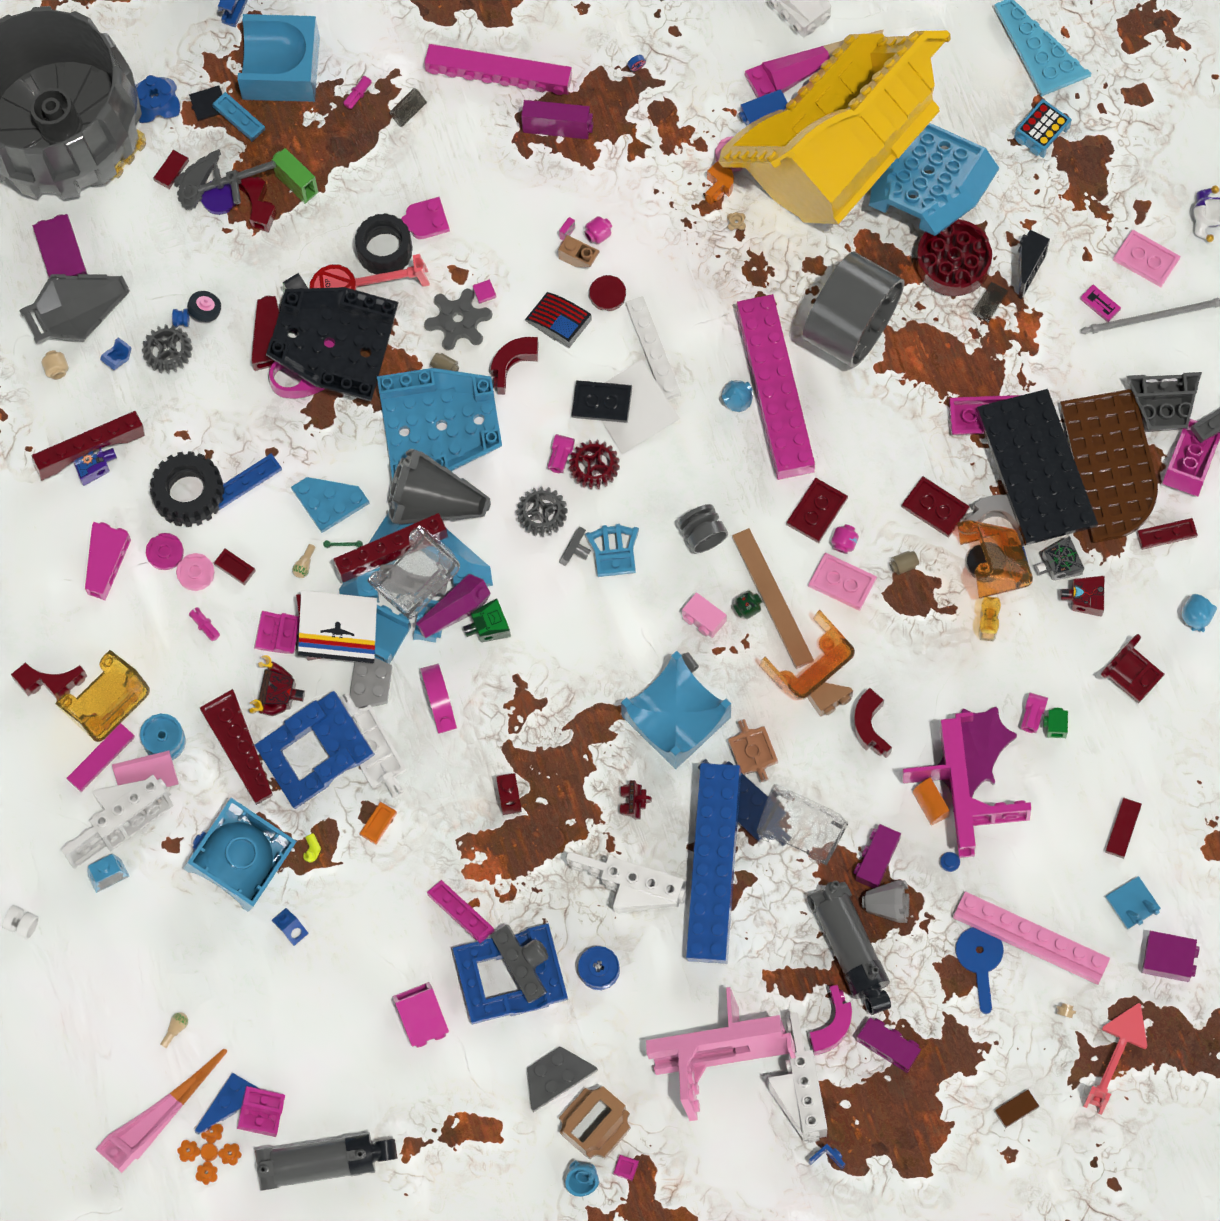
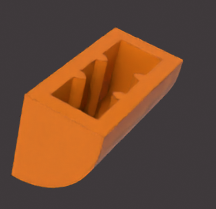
M931 777L920 783L913 790L912 793L931 826L949 817L950 810Z

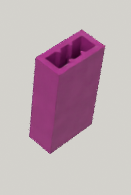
M524 100L521 116L523 133L588 139L589 133H593L594 122L593 114L590 113V106Z
M60 214L52 219L41 220L32 225L49 277L51 274H66V276L87 274L68 214Z

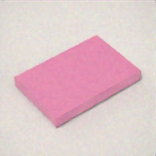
M1132 229L1114 256L1113 261L1155 285L1162 287L1181 256Z
M825 552L808 587L860 611L877 576Z
M170 751L112 764L118 785L143 781L152 775L157 780L161 778L167 787L179 784Z

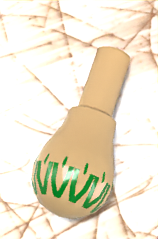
M309 544L304 555L293 565L292 572L296 577L304 578L309 573L310 558L316 548L314 545Z
M178 1012L172 1016L168 1032L160 1045L167 1049L174 1036H177L187 1027L188 1017L186 1014Z

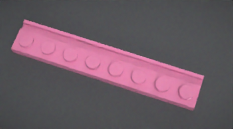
M966 891L953 916L958 921L1097 985L1110 960L1109 957Z

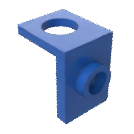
M287 908L271 920L285 934L293 946L309 934L298 918ZM300 928V935L293 938L291 936L292 931Z
M828 1144L809 1159V1164L812 1165L826 1152L841 1170L845 1168V1163L841 1159V1153L836 1148L832 1150Z

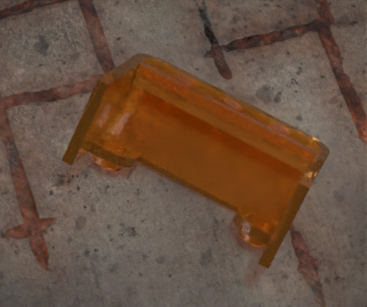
M821 610L817 611L813 619L825 632L819 640V648L825 654L798 678L787 670L779 672L766 656L759 664L780 689L799 700L808 698L845 666L855 654L854 647Z

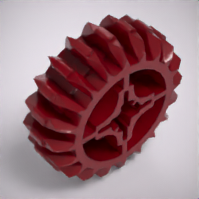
M597 439L595 444H592V441L589 440L588 445L584 442L581 443L582 448L576 446V452H572V459H569V464L571 465L569 471L573 472L571 476L576 478L577 484L582 482V487L585 488L589 485L592 490L593 486H597V489H600L601 484L607 487V481L613 483V477H617V471L620 470V465H618L620 459L616 457L617 452L612 451L613 447L611 445L606 447L605 441L600 445ZM602 455L610 462L609 466L602 462ZM579 463H582L587 468L586 474L579 468Z

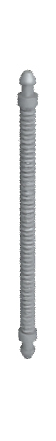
M1214 298L1203 303L1124 318L1122 320H1115V322L1091 324V327L1082 328L1081 333L1088 334L1092 332L1094 334L1106 329L1169 317L1180 313L1183 314L1194 310L1197 311L1210 307L1216 308L1220 307V299Z

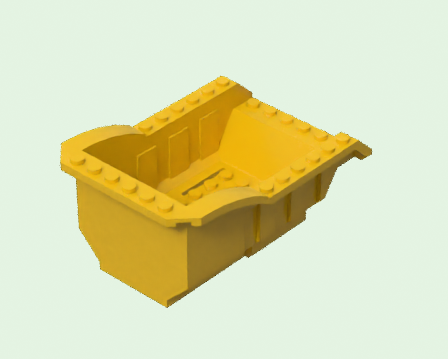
M947 30L914 31L909 36L886 37L883 33L848 35L841 47L833 51V56L821 65V69L809 78V83L800 88L797 92L798 95L786 104L785 110H778L767 114L738 132L722 148L719 163L722 167L746 168L776 203L799 217L803 223L839 224L889 166L904 153L940 112L932 96L935 83L931 57L945 42L951 40L950 33Z

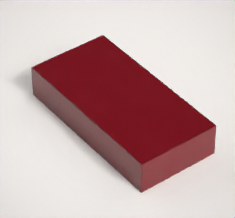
M172 150L153 177L154 181L170 189L174 184V180L188 164L189 158Z
M226 548L213 562L216 567L244 586L256 572L254 567Z

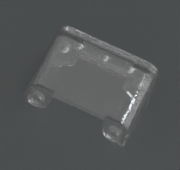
M420 525L409 536V543L411 545L409 550L388 572L385 573L382 570L375 571L367 580L378 593L408 619L414 618L457 574L460 568V563L450 548Z
M773 784L757 828V833L759 834L758 837L766 842L774 839L807 853L810 856L809 860L817 865L820 863L827 865L848 823L836 811L780 785Z

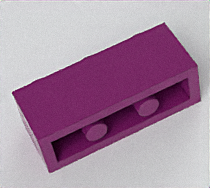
M879 824L878 829H873L869 838L872 842L870 846L866 845L862 853L864 860L862 864L858 863L855 868V881L873 889L879 887L900 841V832L882 824Z
M870 1017L857 1036L858 1043L906 1073L909 1072L921 1052L916 1042L910 1039L907 1041L902 1038L900 1032L895 1029L890 1030L886 1028L885 1023L877 1018L872 1019Z

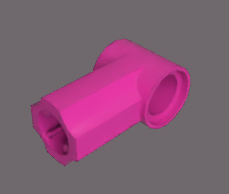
M559 434L555 435L552 445L553 451L548 464L549 470L558 474L564 473L568 456L573 451L574 438Z
M1029 693L1025 707L1026 712L1021 725V729L1025 732L1037 733L1048 697Z

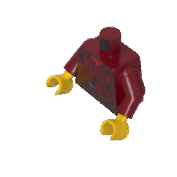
M268 655L261 656V658L265 659L266 664L259 662V667H268V669L264 671L259 699L250 702V704L256 707L249 709L250 713L259 711L261 714L276 716L286 710H290L293 700L303 702L305 690L295 689L296 683L293 676L282 666L271 661Z

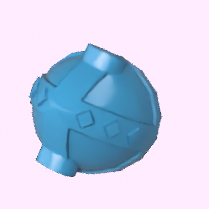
M729 381L723 389L721 398L727 408L735 412H742L748 409L752 403L753 389L749 382Z
M573 1161L569 1166L570 1170L566 1177V1189L574 1196H587L594 1192L600 1183L597 1170L591 1163Z

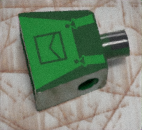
M497 598L471 612L470 615L473 623L463 626L466 637L477 634L482 643L511 637L509 626Z

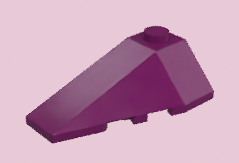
M468 574L416 624L423 637L427 638L471 616V612L482 607L487 602L491 593L483 579Z

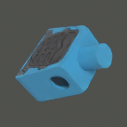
M114 854L88 866V878L96 893L130 877L122 860Z

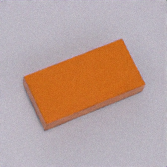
M380 801L359 833L360 836L377 845L396 816L397 811Z

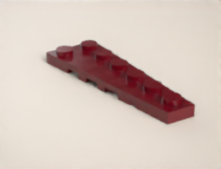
M232 689L201 706L200 711L255 804L257 805L273 796L234 690Z

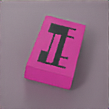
M1092 285L1080 297V300L1107 322L1121 310L1119 305L1095 285Z

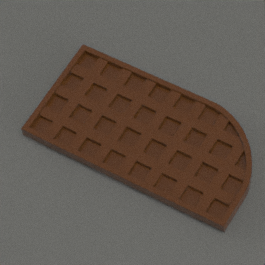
M1132 389L1060 401L1070 450L1098 522L1097 527L1090 528L1093 543L1119 539L1132 534L1147 521L1154 509L1158 495L1156 474L1139 406Z

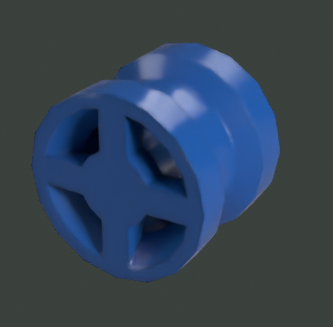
M173 309L172 320L175 327L179 325L189 327L190 316L188 309H183V311Z

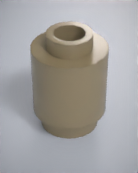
M436 353L430 363V366L437 369L457 372L459 370L458 361L443 353Z
M906 551L891 557L892 562H889L892 572H896L898 575L913 570L919 565L918 557L914 551Z

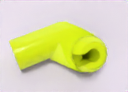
M314 834L305 837L309 849L304 853L303 858L310 863L317 859L321 851V847Z

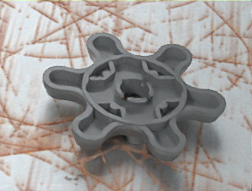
M464 289L458 300H448L441 293L437 294L433 299L440 312L436 317L427 318L424 322V327L427 331L441 330L444 333L442 347L445 350L454 349L457 340L460 338L468 339L473 345H479L483 342V336L478 332L477 325L482 321H489L493 313L487 307L480 309L473 307L472 301L475 294L471 289ZM458 314L463 317V320L455 322L453 318Z

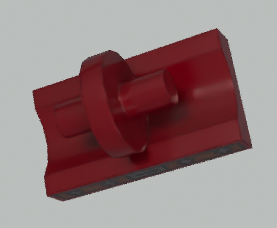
M630 780L628 785L621 786V796L629 798V803L620 805V813L623 816H631L638 820L641 819V809H646V804L652 802V797L647 796V790L642 789V785L637 784L635 780Z

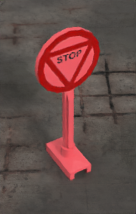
M416 254L413 255L414 266L361 278H355L354 274L347 267L339 264H330L322 267L313 275L309 288L346 287L356 290L358 286L406 277H417L422 287L429 286L430 283L425 275V272H428V268L421 255Z

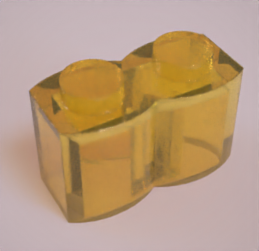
M985 596L980 609L981 620L978 629L980 640L994 641L996 639L999 628L998 617L1001 608L1000 599L997 597Z

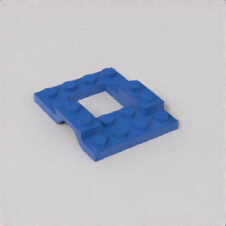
M332 691L319 701H313L284 721L285 724L255 744L256 749L294 809L326 789L336 777L349 769L360 766L375 755L335 691ZM313 730L330 758L315 767L314 772L300 780L282 751Z
M549 923L528 928L515 935L521 946H525L533 940H539L548 953V959L535 969L547 993L532 1003H528L522 990L486 999L477 963L493 959H504L492 938L485 939L481 943L477 941L453 948L472 1025L508 1015L512 1017L547 1008L551 1004L568 1000Z

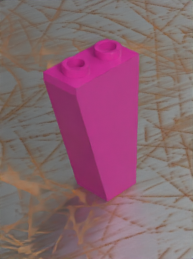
M93 522L85 590L88 595L106 601L131 542L129 533L126 530L111 528L110 525L104 522Z

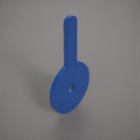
M972 927L963 932L956 944V956L959 963L966 970L976 973L980 1011L983 1014H989L992 1011L988 972L994 970L1000 964L1004 948L1000 939ZM982 947L983 952L977 953L976 948Z

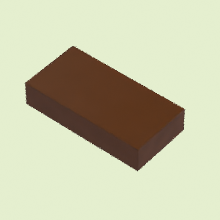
M1026 1090L994 1112L1006 1129L1039 1108V1104L1030 1091Z

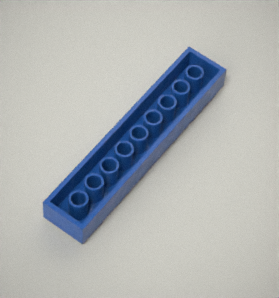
M701 763L686 954L688 962L728 964L741 784L740 765Z

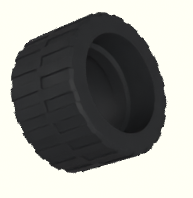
M387 213L375 214L363 221L357 229L355 245L358 259L368 272L375 275L403 270L409 264L413 247L410 231L403 220ZM380 234H391L401 240L400 247L390 255L378 256L367 250L370 240Z

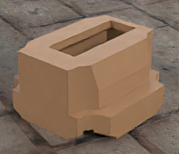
M604 1086L595 1090L585 1088L559 1117L562 1123L560 1134L588 1159H592L595 1156L605 1159L631 1129L627 1121L630 1113L626 1110V1105ZM601 1100L612 1111L582 1143L571 1132Z

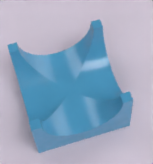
M676 651L671 655V659L664 671L647 689L632 699L626 697L621 702L622 718L668 763L677 769L731 718V703L727 699L721 700L710 693L694 677L686 666L682 655Z

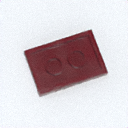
M922 476L901 505L903 509L948 538L970 509L969 505Z
M815 478L786 522V525L819 544L847 501L848 495Z

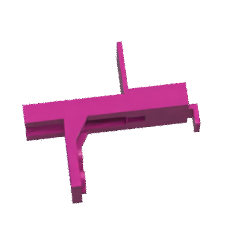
M973 712L957 713L953 719L941 720L940 733L944 765L903 769L904 784L923 782L930 777L933 781L950 779L959 858L975 857L974 849L976 844L973 826L1030 821L1031 802L1026 803V801L1020 800L1014 802V804L1006 805V803L1000 802L990 806L970 797L961 723L972 722Z

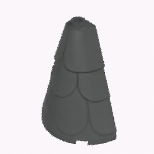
M409 449L406 452L407 457L401 458L393 477L389 495V502L392 504V509H389V516L393 523H416L437 513L440 514L442 520L452 519L454 521L483 517L486 511H489L491 501L487 495L464 478H459L445 466H441L422 451Z

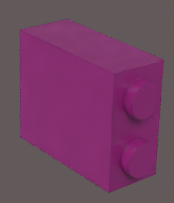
M1150 930L1147 937L1142 973L1189 982L1191 977H1195L1197 965H1193L1194 958H1198L1200 946H1197V939Z

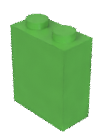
M286 148L278 151L271 160L276 163V168H274L275 176L304 204L319 193L315 176Z

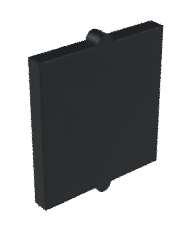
M220 85L189 94L193 105L191 108L195 111L197 121L221 115L213 108V103L222 95Z

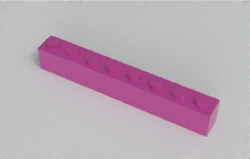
M429 44L425 59V70L431 74L439 73L449 77L457 76L467 80H481L485 83H500L503 86L512 85L521 89L530 88L539 92H553L557 95H568L572 79V67L434 44Z

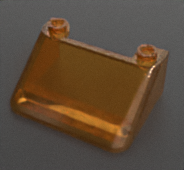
M973 520L957 523L960 544L979 541L987 562L979 564L975 570L979 598L1028 587L1032 584L1033 576L1018 534L1014 529Z

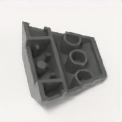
M1187 372L1182 375L1126 376L1149 431L1188 428L1202 372Z

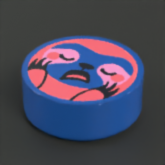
M636 55L628 61L627 65L631 71H637L646 64V60L643 55Z

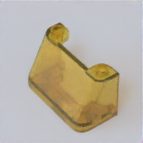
M111 650L100 660L99 666L103 672L77 698L68 693L55 703L65 715L96 742L104 740L147 698L150 692L148 684L138 671Z

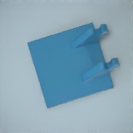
M1139 876L1106 896V899L1127 930L1136 924L1140 926L1143 924L1144 919L1152 914L1158 915L1160 913L1159 910H1161Z

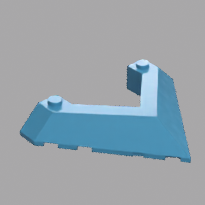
M388 512L370 542L414 523H393ZM448 529L447 538L420 549L425 555L437 563L439 562L453 574L454 587L468 574L483 579L487 587L493 586L490 566ZM394 560V561H392V562H390V563H387V564H385V565L394 564L397 560ZM380 567L344 582L339 588L340 594L377 598V603H379L377 581Z

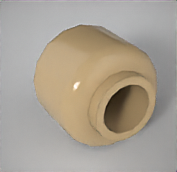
M55 350L47 352L41 361L46 376L52 379L64 377L69 369L64 354Z

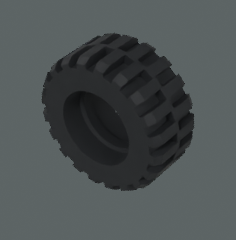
M183 451L177 452V456H168L166 462L162 460L158 464L159 469H154L152 473L154 478L150 479V493L158 513L165 517L166 521L169 523L174 521L175 525L180 527L182 524H185L186 527H192L194 523H197V526L203 524V520L209 521L212 519V513L217 514L220 510L218 505L224 500L222 496L224 494L223 481L217 466H214L211 459H205V456L200 453L196 456L192 451H188V454H183ZM184 477L199 478L204 482L205 487L201 495L189 502H180L170 496L172 486L179 479Z

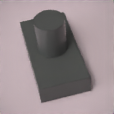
M579 526L559 561L560 564L566 566L573 554L584 560L587 559L591 550L579 544L586 529Z

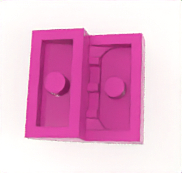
M262 611L254 649L293 654L300 623L299 616L286 613L280 615Z
M246 1086L237 1129L276 1137L285 1095Z

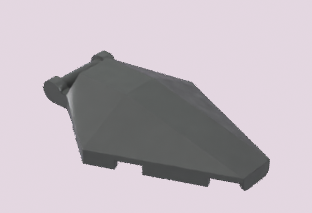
M51 274L35 302L20 309L19 312L21 316L25 317L34 335L33 339L36 344L49 338L84 342L129 294L130 290L122 275L78 274V276H66V274ZM33 311L44 332L42 334L31 315V312Z

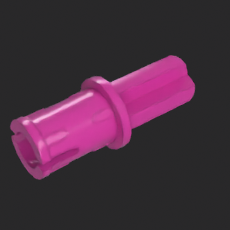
M362 76L358 84L352 87V92L343 102L346 108L352 109L358 100L364 97V92L372 84L368 77Z
M198 607L195 608L196 612L191 610L189 616L196 622L198 629L202 630L211 641L217 640L220 633L211 624V619L206 618Z

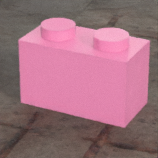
M697 592L682 609L683 619L688 624L697 626L703 635H709L711 638L715 636L727 621V615Z

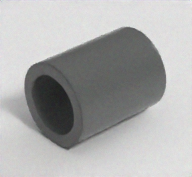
M689 652L682 655L691 673L699 668V665Z

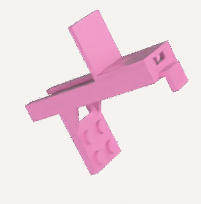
M726 987L728 1027L646 1040L647 1056L649 1059L654 1058V1071L656 1075L679 1072L680 1100L689 1121L698 1120L697 1112H700V1103L696 1096L699 1094L698 1081L706 1067L783 1054H790L791 1059L796 1058L795 1043L791 1033H786L780 1015L740 1021L739 1007L731 987Z

